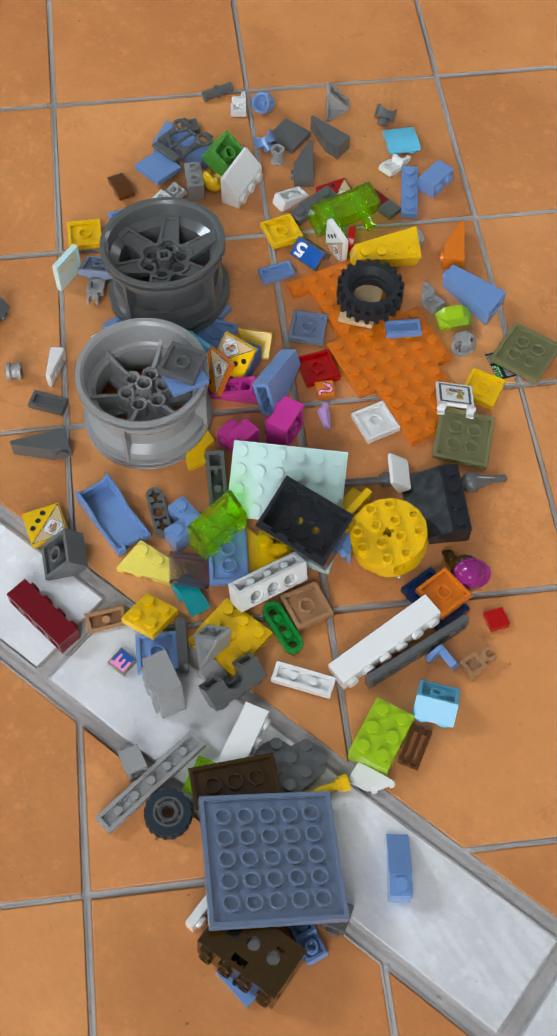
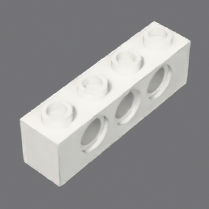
M293 552L229 583L231 603L240 612H243L308 580L306 561L296 552Z

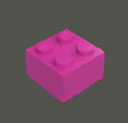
M286 396L276 403L272 415L269 414L265 421L267 444L291 445L303 426L304 404Z

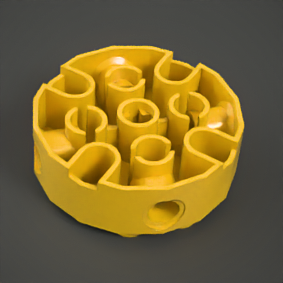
M395 498L380 499L367 504L355 515L356 523L350 531V541L353 555L359 565L365 570L377 573L378 576L395 577L414 570L421 563L422 558L427 552L429 542L426 520L415 506L407 501Z

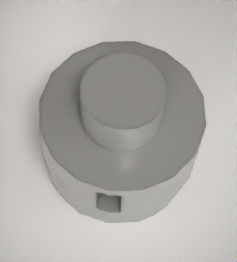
M467 330L456 333L451 346L452 353L458 357L475 351L476 337Z

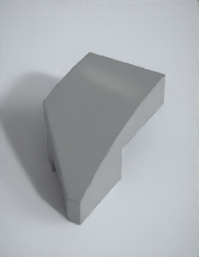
M424 282L421 304L433 315L446 307V302L435 294L434 287Z

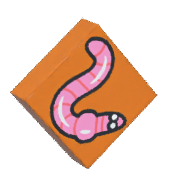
M332 380L315 382L317 400L335 398Z

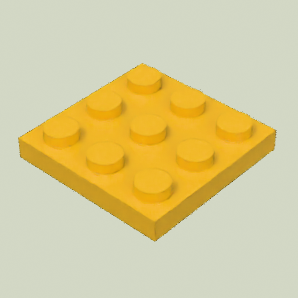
M226 598L187 639V642L196 649L193 635L207 624L230 628L229 646L214 659L234 679L235 668L232 662L247 652L256 655L273 636V632L245 611L240 612Z

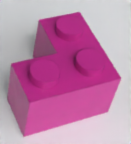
M232 418L217 431V442L222 448H226L233 455L234 440L259 443V429L246 418L240 423Z

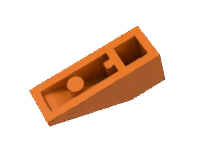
M460 221L444 244L443 252L440 251L439 262H442V269H450L452 265L463 269L465 259L464 221Z

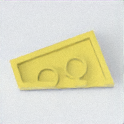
M142 540L136 544L116 567L117 572L131 573L139 578L142 576L168 586L184 578L187 574V569Z

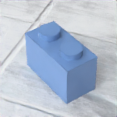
M438 159L419 177L418 190L431 198L440 194L446 185H450L453 181L454 168Z

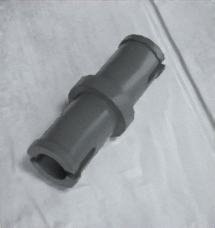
M228 82L220 86L215 85L214 88L202 91L204 101L215 97L219 98L223 94L232 92V83Z

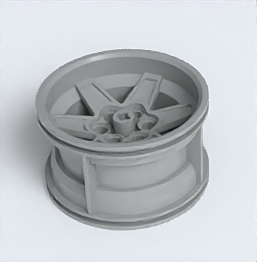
M134 318L120 321L94 335L86 343L78 356L75 367V382L79 398L84 405V422L88 437L94 447L104 457L118 465L140 470L171 466L186 459V453L199 443L207 429L208 431L210 430L212 407L207 390L209 384L174 398L162 376L157 374V366L160 365L172 341L204 350L194 335L175 323L156 318ZM207 358L202 369L209 379V363ZM143 370L142 375L136 371ZM109 384L118 390V394L100 395ZM185 404L177 411H174V409L171 407L175 405ZM127 416V420L119 417Z

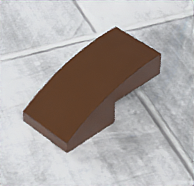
M123 173L107 177L109 185L114 189L115 196L120 201L135 196L131 185Z

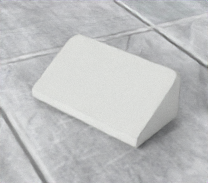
M389 453L388 464L391 485L398 493L410 490L408 461Z

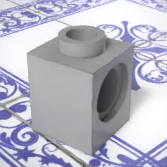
M138 744L127 745L120 752H117L129 782L139 778L148 769Z

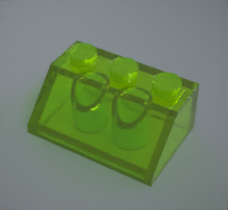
M228 490L187 526L189 546L205 560L217 554L221 546L228 544L238 531L244 530L247 525V513L231 490Z

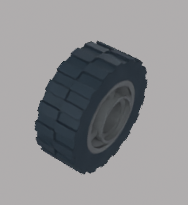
M174 788L160 789L155 794H152L146 802V807H144L146 827L149 828L151 834L156 835L157 838H163V840H173L178 836H182L189 829L192 821V805L189 803V798L183 792H179ZM165 810H171L174 812V815L171 818H165L162 813Z

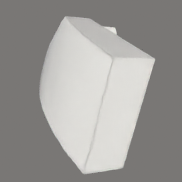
M245 91L241 92L240 96L232 97V103L230 104L231 117H246Z
M393 154L392 159L382 162L378 170L392 177L402 169V166H406L409 163L411 156L406 155L405 158H402L397 154Z
M360 762L357 763L348 778L350 784L367 792L371 791L372 795L378 793V790L387 787L391 789L396 785L388 777Z

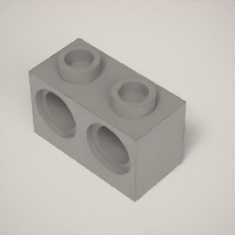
M200 162L184 163L188 200H204V183Z

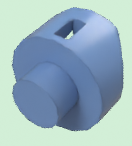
M259 92L251 99L252 109L261 114L270 113L275 105L273 95L268 92Z
M271 129L268 130L265 137L252 138L257 150L262 148L264 153L271 151L272 142L276 141Z

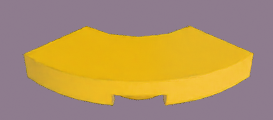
M208 429L199 443L186 453V464L189 472L206 465L205 452L210 446L215 444Z

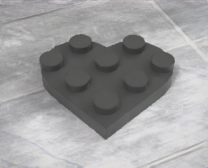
M273 738L271 741L263 743L254 754L255 756L274 753L282 793L306 791L322 777L327 765L326 753L320 746L309 739H303L301 742L290 746L280 738Z

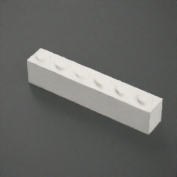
M426 594L328 664L329 672L336 678V681L343 689H346L348 686L349 688L355 686L363 675L373 672L380 663L384 664L389 661L392 654L396 651L401 652L408 646L407 643L411 640L419 639L426 629H432L438 625L441 612Z

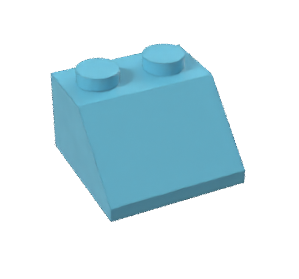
M420 679L412 715L420 722H432L443 728H453L459 706L460 689Z

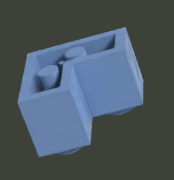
M184 496L168 505L169 518L174 523L164 529L165 541L178 554L207 533V521Z

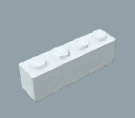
M245 702L217 763L252 756L254 749L257 750L261 745L263 730L267 731L271 723L269 711Z

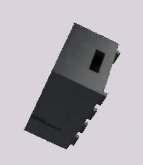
M286 475L255 526L262 534L274 541L278 540L326 572L355 525L356 519L355 515ZM300 517L303 519V522L298 525L295 520ZM315 527L319 528V533L316 535L312 533V529Z

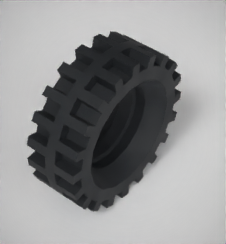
M366 259V262L363 263L360 260H356V265L348 264L347 270L343 268L341 276L338 277L336 297L337 305H340V311L342 313L346 311V317L349 319L354 317L357 323L360 320L365 321V325H369V321H374L375 325L379 324V320L382 319L384 322H387L389 315L394 317L396 310L399 311L401 308L404 292L402 275H397L395 267L390 269L389 263L380 264L378 259H376V262H370V259ZM363 285H373L382 289L386 296L378 302H366L356 298L354 291Z

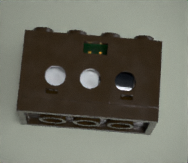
M208 925L197 940V953L200 960L207 965L212 963L218 968L217 972L225 979L233 978L237 981L236 986L238 989L246 994L250 991L256 996L255 1001L264 1008L268 1006L273 1009L304 963L307 953L305 948L276 927L209 931Z

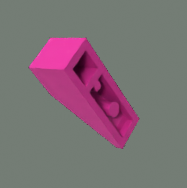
M256 376L229 378L222 396H216L207 388L212 399L240 403H258L252 386L253 382L257 379Z

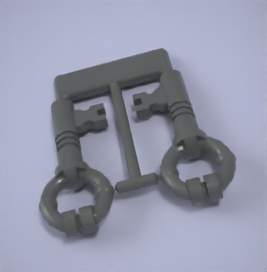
M184 117L183 119L174 120L172 128L161 135L158 141L151 146L173 162H176L180 158H185L197 148L210 146L213 136L208 132L195 133L190 129L191 121ZM181 122L185 125V128H180L176 124ZM179 132H190L176 143L174 139L170 138ZM193 134L195 136L194 143L187 148L183 147L180 143ZM200 137H204L208 141L206 143H202L199 139ZM165 141V142H168V144H169V145H172V146H170V147L168 148V147H166L165 145H163L162 143ZM174 147H176V149H177L178 151H181V152H180V155H178L177 153H175V152L172 151L171 149H173Z

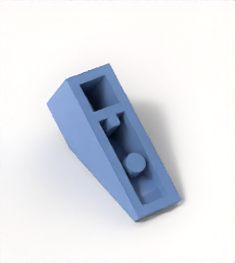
M386 834L388 902L410 903L413 898V884L408 834Z

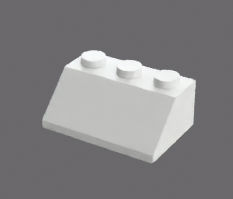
M246 147L243 148L221 177L222 203L237 209L246 203L249 194L254 192L255 186L263 178L261 164Z

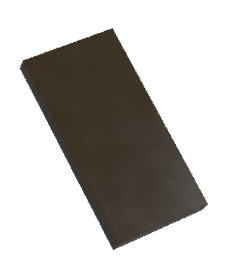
M273 752L188 768L195 813L199 812V796L282 793Z

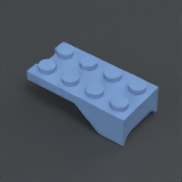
M105 473L102 480L84 491H75L77 503L119 557L127 552L129 546L140 540L144 542L151 537V533L129 507L119 487L108 473Z

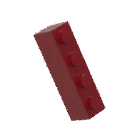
M24 579L6 594L9 602L61 653H64L80 639L78 632L80 628L73 620H67L63 610L59 607L56 609L52 605V600L47 595L42 596L39 593V588L33 582L30 584Z

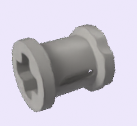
M274 144L271 147V164L275 166L284 164L283 153L285 148L283 145Z

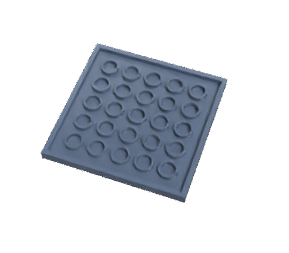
M330 791L199 796L198 805L209 931L349 921L350 917Z

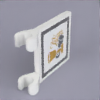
M436 381L437 414L444 415L447 406L466 408V418L474 419L476 407H474L472 386Z

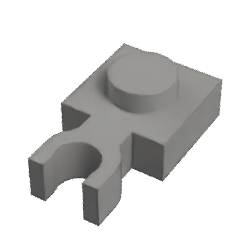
M89 278L86 288L88 305H90L91 300H95L96 305H99V296L104 297L106 280Z

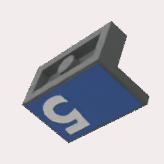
M301 236L298 237L290 252V255L314 271H317L323 259L329 260L332 255L308 238Z

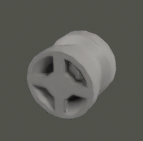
M6 362L7 380H12L13 378L22 380V363L11 364Z

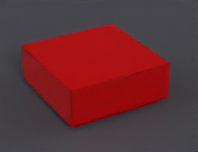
M503 607L483 613L490 632L510 626Z

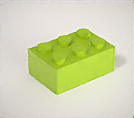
M377 697L349 749L348 759L356 764L360 762L387 776L413 725L415 716Z

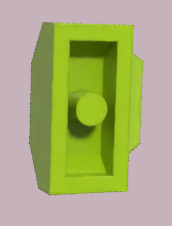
M461 304L444 307L436 312L434 317L439 331L473 324L469 308Z

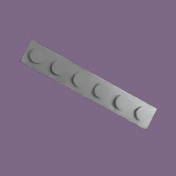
M190 730L95 817L96 821L111 835L144 805L152 794L160 790L206 747V744Z

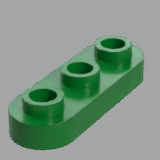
M275 601L266 603L263 607V617L284 651L290 655L300 653L303 648V639L282 606ZM275 612L276 615L272 616L269 613ZM280 628H285L286 631H283V632H282V631H280L279 629H280ZM295 644L296 647L292 648L289 645Z

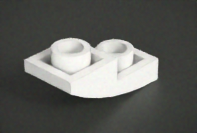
M173 182L165 191L161 189L153 198H183L187 193L184 188Z

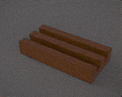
M413 724L398 763L418 771L433 731L424 730L425 728H419L416 724ZM414 732H417L418 735L413 745L408 761H405L404 757L410 745ZM422 735H425L426 738L417 762L413 764L412 760Z

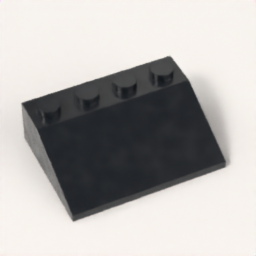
M458 464L439 465L410 475L411 489L402 492L403 501H407L419 509L425 518L429 544L468 541L472 527Z

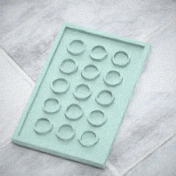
M234 440L226 514H245V518L259 520L286 475L342 508L348 452ZM300 517L295 520L296 524H299Z

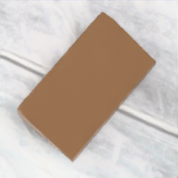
M120 604L84 613L88 633L91 634L125 625L121 619L125 614L124 605Z

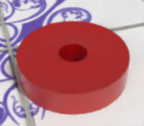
M349 226L347 237L348 253L355 244V226Z

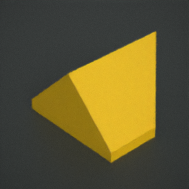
M238 329L244 341L261 347V360L269 361L275 331Z

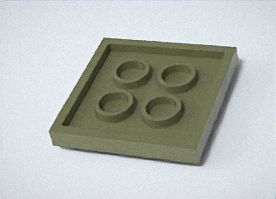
M515 322L491 355L490 361L537 385L557 356V342Z
M446 407L445 414L438 415L431 458L486 470L495 417L474 413V419L466 418V411Z

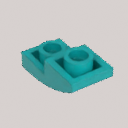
M188 576L170 584L179 602H184L191 617L211 608L200 589Z

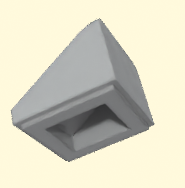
M215 659L211 660L198 672L199 677L203 681L208 680L213 675L221 679L228 675Z

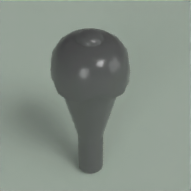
M471 471L465 473L461 481L464 491L476 493L478 489L490 484L506 482L507 476L505 474L491 476Z

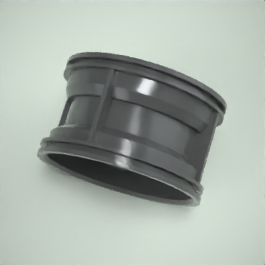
M177 197L146 199L134 203L114 215L102 231L99 248L104 268L112 277L109 284V297L116 317L121 321L134 318L162 319L175 323L194 333L213 323L225 309L230 292L228 275L221 263L226 245L224 229L218 217L207 207L197 202Z

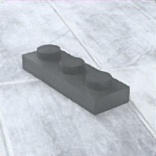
M326 185L289 213H291L295 222L300 226L338 199V196Z

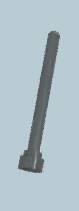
M383 472L379 477L345 479V487L379 484L383 487L392 486L389 472Z

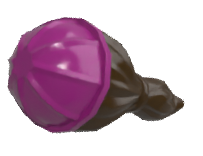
M452 550L442 551L444 561L450 565V572L467 589L480 588L490 580L491 570L485 562L471 555L455 556Z

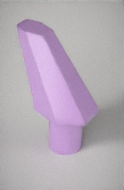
M324 402L317 413L323 427L330 431L331 413L328 411L329 404Z

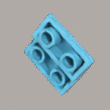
M413 127L382 130V137L386 141V149L389 154L399 155L404 152L415 153L416 151H421L419 139Z

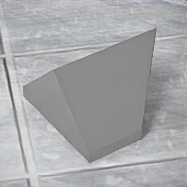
M330 82L327 83L326 122L350 110V99Z
M207 624L193 635L200 670L229 646L230 628Z

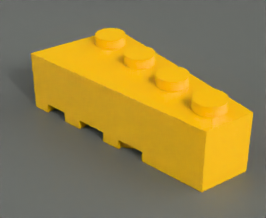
M414 226L355 244L349 252L351 264L356 265V260H360L363 263L366 262V259H370V262H376V259H378L380 264L389 263V267L415 266L422 258L417 227Z

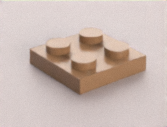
M316 581L280 596V601L298 632L333 617L334 613Z

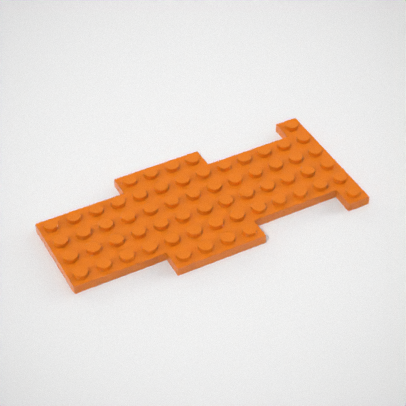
M350 259L286 283V288L293 299L310 294L322 314L328 315V323L339 339L327 343L326 349L330 350L335 363L358 398L361 399L376 393L380 401H384L398 422L400 431L410 446L435 436L439 415L437 414L435 384L436 381L451 383L440 365L452 361L453 356L418 307L404 313L396 310V315L394 317L389 315L388 321L420 319L421 336L386 338L383 319L379 320V324L375 325L374 323L372 329L338 322L340 305H337L336 297L338 277L341 276L343 268L347 270L348 264L351 263ZM384 291L382 293L381 300H383L386 296ZM451 407L466 411V408Z

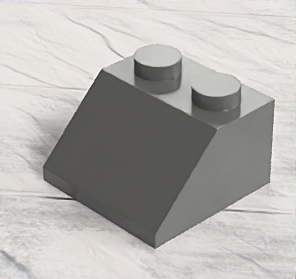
M64 528L41 546L45 580L50 581L76 576L88 567L84 536L81 532Z

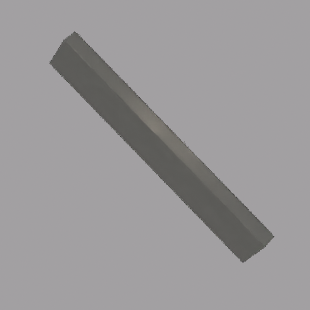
M464 614L369 673L365 679L366 686L369 689L373 688L440 644L467 628L469 618Z

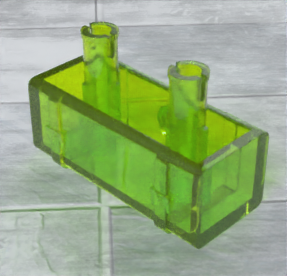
M367 182L313 204L307 219L317 237L326 234L327 220L331 218L334 219L345 236L346 234L342 227L359 220L363 222L366 231H370L376 227L371 215L376 213L381 201L371 182Z

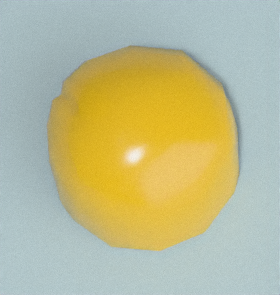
M211 170L204 171L202 177L205 187L210 191L220 192L221 176L217 173L210 175Z

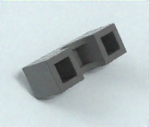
M247 652L232 662L235 668V677L230 683L225 684L223 679L213 675L198 686L211 708L215 711L225 709L231 701L242 697L247 690L259 685L267 677L257 656Z

